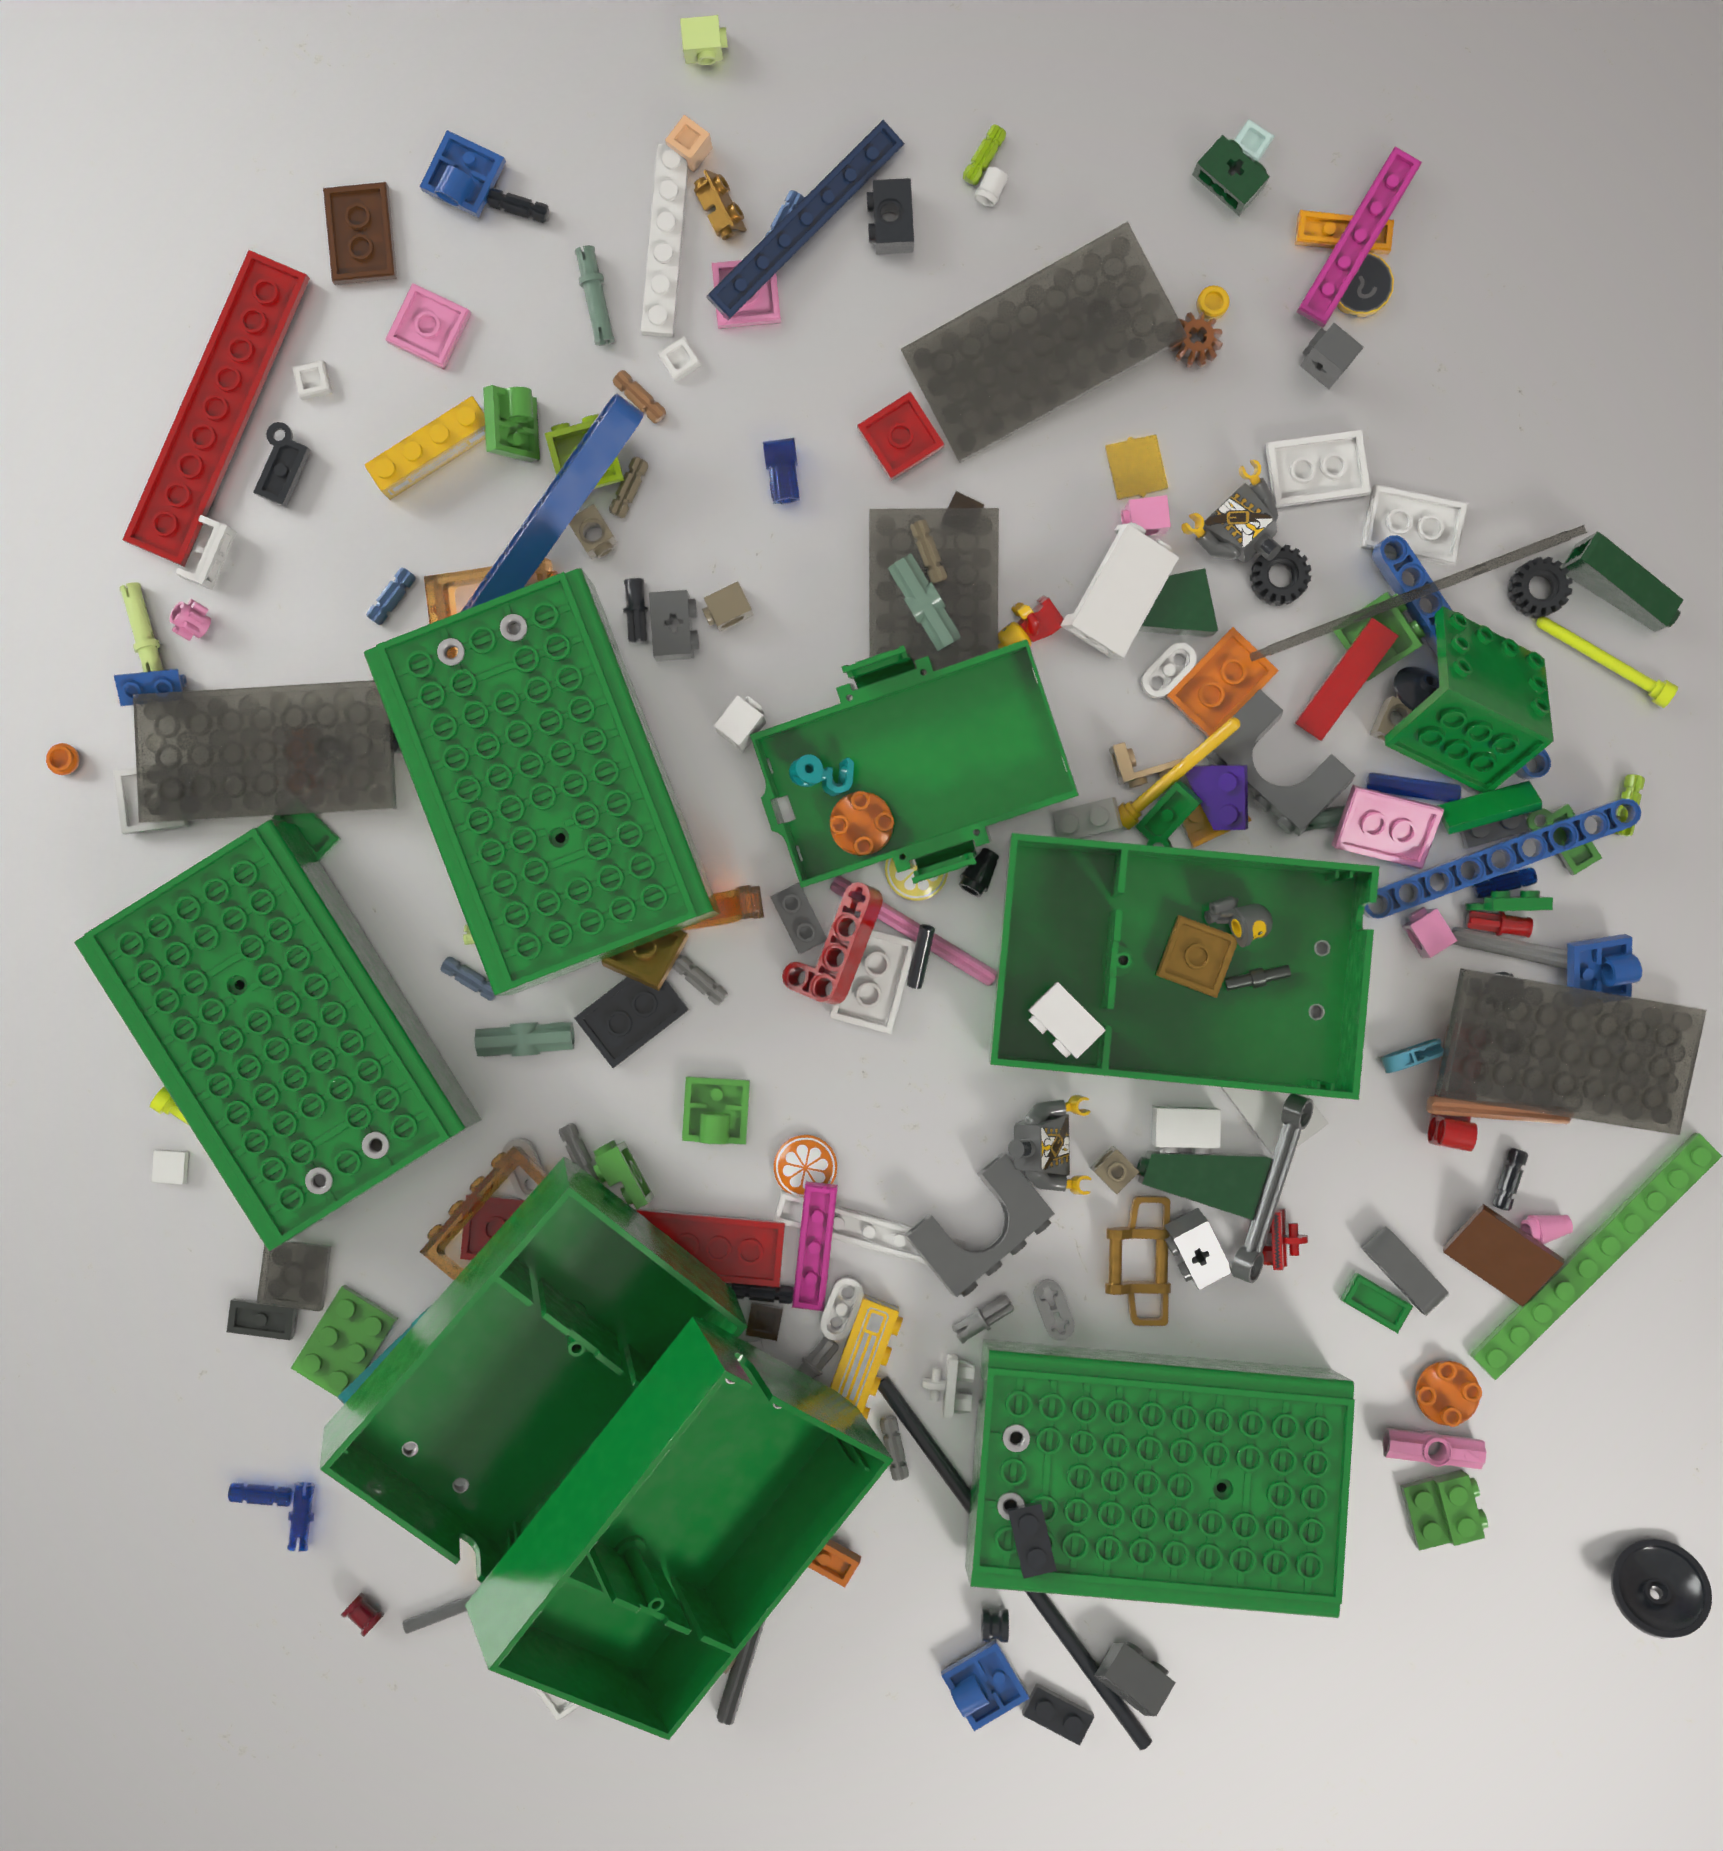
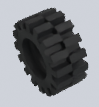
M1284 545L1272 560L1268 561L1262 555L1256 559L1251 568L1250 581H1253L1251 588L1253 591L1256 590L1258 592L1257 597L1260 600L1264 598L1266 604L1276 603V606H1282L1285 603H1292L1308 588L1307 584L1311 581L1312 576L1309 575L1311 565L1306 564L1308 558L1305 555L1303 557L1299 555V549L1291 550L1290 545ZM1284 564L1291 570L1292 580L1288 586L1277 587L1271 583L1269 570L1273 565Z
M1537 557L1515 570L1516 573L1509 580L1512 584L1508 586V592L1513 594L1509 599L1510 602L1515 601L1517 603L1514 607L1517 611L1524 610L1522 615L1527 617L1533 615V618L1548 616L1561 609V606L1568 602L1567 596L1571 595L1573 590L1569 588V585L1573 581L1572 578L1567 579L1566 574L1569 573V570L1567 568L1562 570L1560 566L1563 563L1559 560L1553 563V558L1546 557L1545 559ZM1534 576H1543L1550 582L1551 593L1546 599H1537L1530 593L1529 583Z

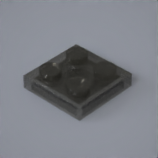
M287 1241L277 1248L268 1251L264 1245L257 1304L322 1311L324 1308L332 1246Z

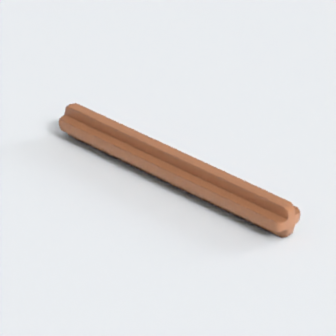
M1430 1096L1427 1099L1426 1106L1428 1113L1436 1115L1566 1125L1570 1123V1116L1572 1114L1570 1108L1563 1106Z

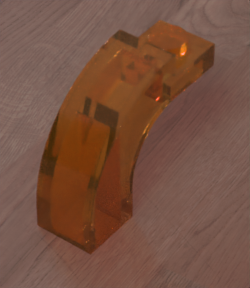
M739 886L733 890L714 893L721 914L683 928L682 931L725 926L764 918L760 886Z

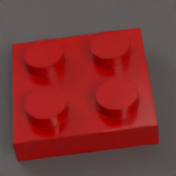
M911 391L857 425L858 431L891 481L945 446Z

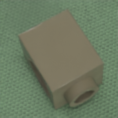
M594 504L576 514L569 523L591 559L595 556L602 558L613 551V545L618 543ZM596 527L602 530L601 537L598 540L589 541L586 539L587 532L591 528Z
M738 581L704 597L707 607L703 608L702 611L709 625L716 624L719 632L753 616L752 609Z
M1397 695L1396 697L1391 696L1383 702L1370 735L1385 741V735L1395 727L1390 719L1392 711L1399 712L1404 719L1412 710L1406 707Z
M1114 1146L1090 1167L1115 1194H1118L1139 1173Z

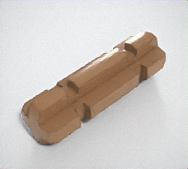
M621 370L615 375L612 380L614 385L621 392L625 391V396L642 412H646L647 417L653 423H658L666 415L665 408L658 402H654V398L636 381L633 382L632 377L625 370Z

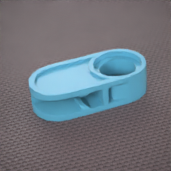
M1441 1038L1424 1041L1382 1056L1381 1061L1385 1072L1400 1071L1445 1055V1049L1441 1047Z

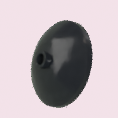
M1659 1539L1638 1541L1627 1547L1618 1556L1613 1565L1611 1590L1616 1605L1623 1616L1643 1633L1660 1639H1679L1692 1634L1706 1621L1712 1605L1711 1585L1701 1564L1682 1547ZM1650 1589L1658 1593L1659 1599H1654L1650 1595Z

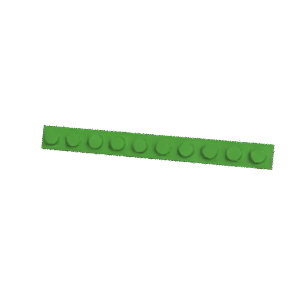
M1694 1133L1564 1261L1563 1266L1523 1307L1520 1305L1470 1356L1491 1378L1497 1380L1722 1155L1700 1133Z

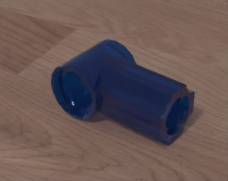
M794 438L763 441L766 470H769L773 504L782 505L799 501L796 474L798 463Z

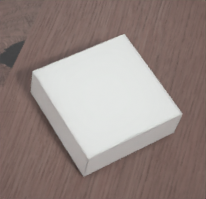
M684 336L658 352L659 358L675 382L702 366Z
M324 360L292 367L301 400L333 393Z
M153 1150L151 1182L186 1184L189 1152Z

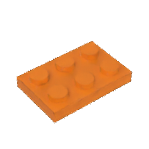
M1232 627L1167 694L1166 698L1205 736L1209 737L1232 718L1279 670Z

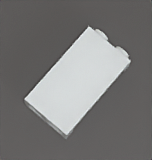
M1133 522L1116 526L1114 532L1117 536L1074 614L1066 615L1060 625L1110 658L1125 657L1179 559L1177 555L1171 552L1172 548L1170 545L1158 539H1151L1145 535L1146 530Z

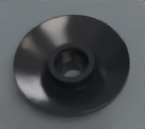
M1405 667L1398 671L1393 680L1394 690L1398 698L1412 711L1440 687L1439 677L1419 667Z

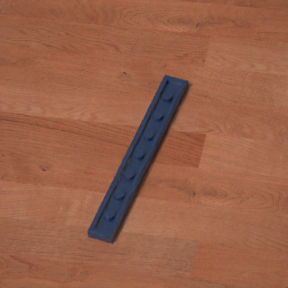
M884 119L706 296L727 320L905 144Z

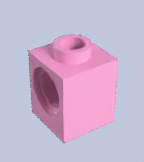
M1167 495L1130 499L1125 506V510H1121L1122 524L1136 523L1146 530L1145 535L1147 536L1166 534L1171 527Z
M1425 907L1414 911L1407 916L1410 921L1402 926L1422 958H1431L1458 941L1437 908L1426 910Z

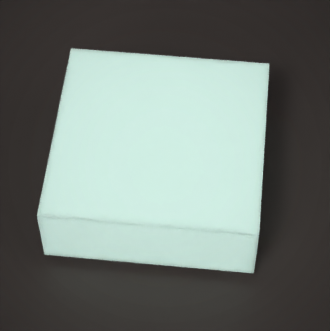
M1248 119L1234 141L1241 146L1243 153L1252 161L1256 160L1259 162L1275 136Z

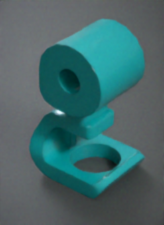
M811 754L804 755L793 761L790 765L789 776L796 785L811 787L822 781L823 790L830 796H837L849 790L852 786L854 762L850 758L840 761L838 783H835L832 776V767L823 769L820 759Z

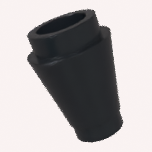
M983 848L975 857L976 864L969 865L960 875L961 881L959 886L971 895L981 897L983 892L988 891L999 855L988 848Z

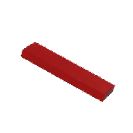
M1371 617L1297 718L1295 724L1322 741L1399 635Z

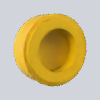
M1215 285L1204 288L1196 302L1198 313L1204 312L1205 319L1207 320L1221 318L1229 307L1228 293L1222 287Z

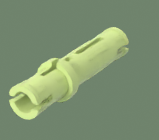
M132 582L127 583L126 586H120V592L122 593L134 635L135 644H133L135 653L139 654L143 672L164 670L158 651L160 643L153 634L141 584Z

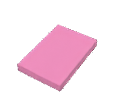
M1352 785L1331 845L1337 849L1423 869L1444 809L1439 806Z

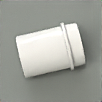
M989 167L980 186L976 189L975 199L987 207H994L999 201V196L1006 184L1008 175L999 168Z

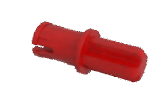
M1470 910L1466 917V926L1469 929L1494 932L1496 936H1501L1504 933L1529 938L1533 930V919L1531 917L1505 915L1504 911L1490 913Z

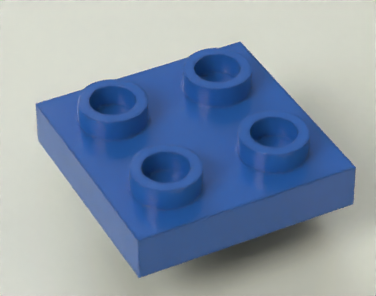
M447 130L419 187L423 192L479 218L487 202L490 189L494 188L506 160L503 156Z
M1627 934L1567 943L1568 1005L1575 1008L1632 998V983L1639 982L1642 977L1641 963L1632 954L1633 937Z
M996 1639L941 1671V1676L948 1686L958 1710L968 1720L974 1731L1030 1699L1028 1692Z

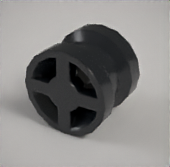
M982 1608V1642L998 1639L1000 1642L1008 1643V1609L992 1612L989 1608Z

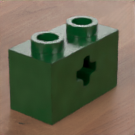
M1221 135L1197 162L1192 174L1238 216L1259 195L1270 178L1265 167L1260 162L1252 161L1243 153L1241 146L1236 141L1228 140L1224 135Z

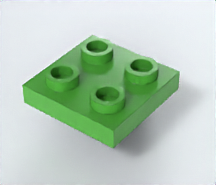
M495 385L483 387L486 452L530 463L539 461L537 398L532 396V390L527 387L502 388Z
M686 1076L682 1141L705 1144L746 1145L750 1080Z

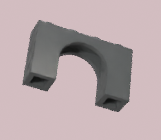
M1259 689L1233 716L1240 720L1241 725L1239 729L1209 753L1206 758L1212 765H1247L1248 791L1255 796L1253 798L1255 804L1264 812L1270 810L1279 818L1277 820L1278 825L1289 834L1294 832L1300 836L1352 783L1356 775L1331 754L1306 780L1299 784L1277 786L1263 779L1254 766L1252 752L1257 742L1281 719L1284 710Z
M1007 1154L998 1155L977 1173L997 1198L1004 1213L1002 1232L992 1245L979 1251H966L953 1242L932 1215H927L904 1234L905 1238L955 1297H958L960 1294L963 1297L970 1294L978 1286L976 1280L985 1273L987 1276H990L1003 1265L1000 1261L1009 1252L1015 1255L1027 1244L1025 1239L1033 1232L1038 1235L1051 1224L1049 1219L1055 1214L1022 1172L1015 1169L1014 1162Z

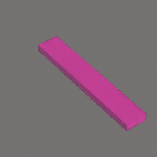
M1396 146L1393 148L1296 311L1298 314L1324 328L1422 164L1421 161Z

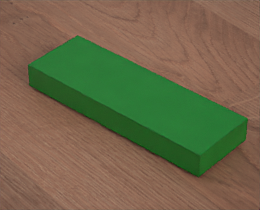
M1525 781L1437 806L1444 809L1441 821L1448 834H1453L1541 810L1542 800L1531 782Z

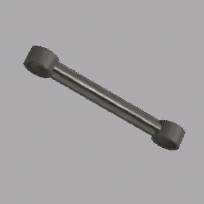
M1290 1094L1284 1103L1281 1114L1283 1126L1244 1246L1238 1250L1233 1260L1231 1269L1233 1277L1254 1283L1262 1271L1264 1264L1262 1251L1301 1131L1307 1127L1312 1117L1314 1108L1312 1099L1297 1094Z

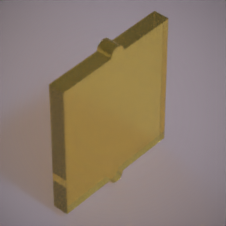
M1156 434L1137 439L1129 437L1127 441L1105 445L1117 500L1135 496L1144 498L1148 493L1168 489Z

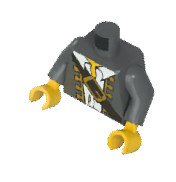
M1250 460L1254 468L1251 476L1246 473L1243 466L1239 468V475L1243 479L1250 480V485L1244 483L1205 521L1198 513L1190 514V519L1195 522L1194 529L1186 522L1181 525L1183 533L1188 535L1195 534L1196 541L1212 557L1229 560L1238 559L1242 562H1247L1258 552L1266 560L1270 561L1275 558L1281 549V545L1272 539L1277 533L1276 521L1279 516L1275 499L1264 478H1259L1261 465L1257 460Z
M1073 1095L1069 1098L1068 1102L1056 1100L1037 1103L1026 1115L1025 1120L1015 1124L1014 1140L1008 1146L1009 1154L1014 1158L1015 1169L1025 1171L1026 1178L1037 1188L1063 1192L1066 1189H1070L1076 1195H1087L1090 1193V1191H1082L1079 1187L1081 1180H1091L1089 1176L1077 1175L1067 1179V1176L1070 1175L1069 1114H1066V1112L1070 1111L1080 1116L1088 1115L1091 1111L1079 1109L1078 1105L1081 1101L1089 1100V1098Z

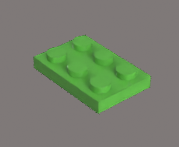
M343 1285L291 1369L338 1397L370 1365L398 1320V1317L350 1287Z

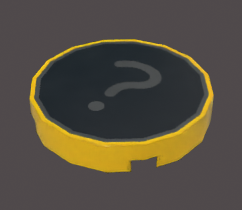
M1369 252L1337 305L1340 311L1346 314L1357 315L1356 317H1366L1377 313L1384 307L1393 292L1394 277L1389 265L1381 257Z

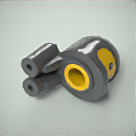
M1233 896L1210 902L1209 910L1204 913L1206 922L1209 924L1214 922L1217 924H1229L1231 932L1240 947L1249 946L1254 939L1266 937L1272 930L1273 920L1271 913L1261 904L1253 903L1237 907L1239 899Z

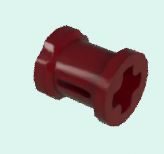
M361 1592L344 1610L341 1616L343 1618L348 1617L361 1629L360 1634L364 1637L384 1616V1613L382 1611L377 1612L364 1600L365 1595Z

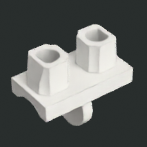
M948 1354L945 1380L941 1379L942 1368H933L932 1378L922 1380V1387L931 1390V1401H939L940 1391H944L943 1418H953L954 1413H971L972 1393L956 1392V1382L974 1383L975 1363L958 1360L957 1354Z

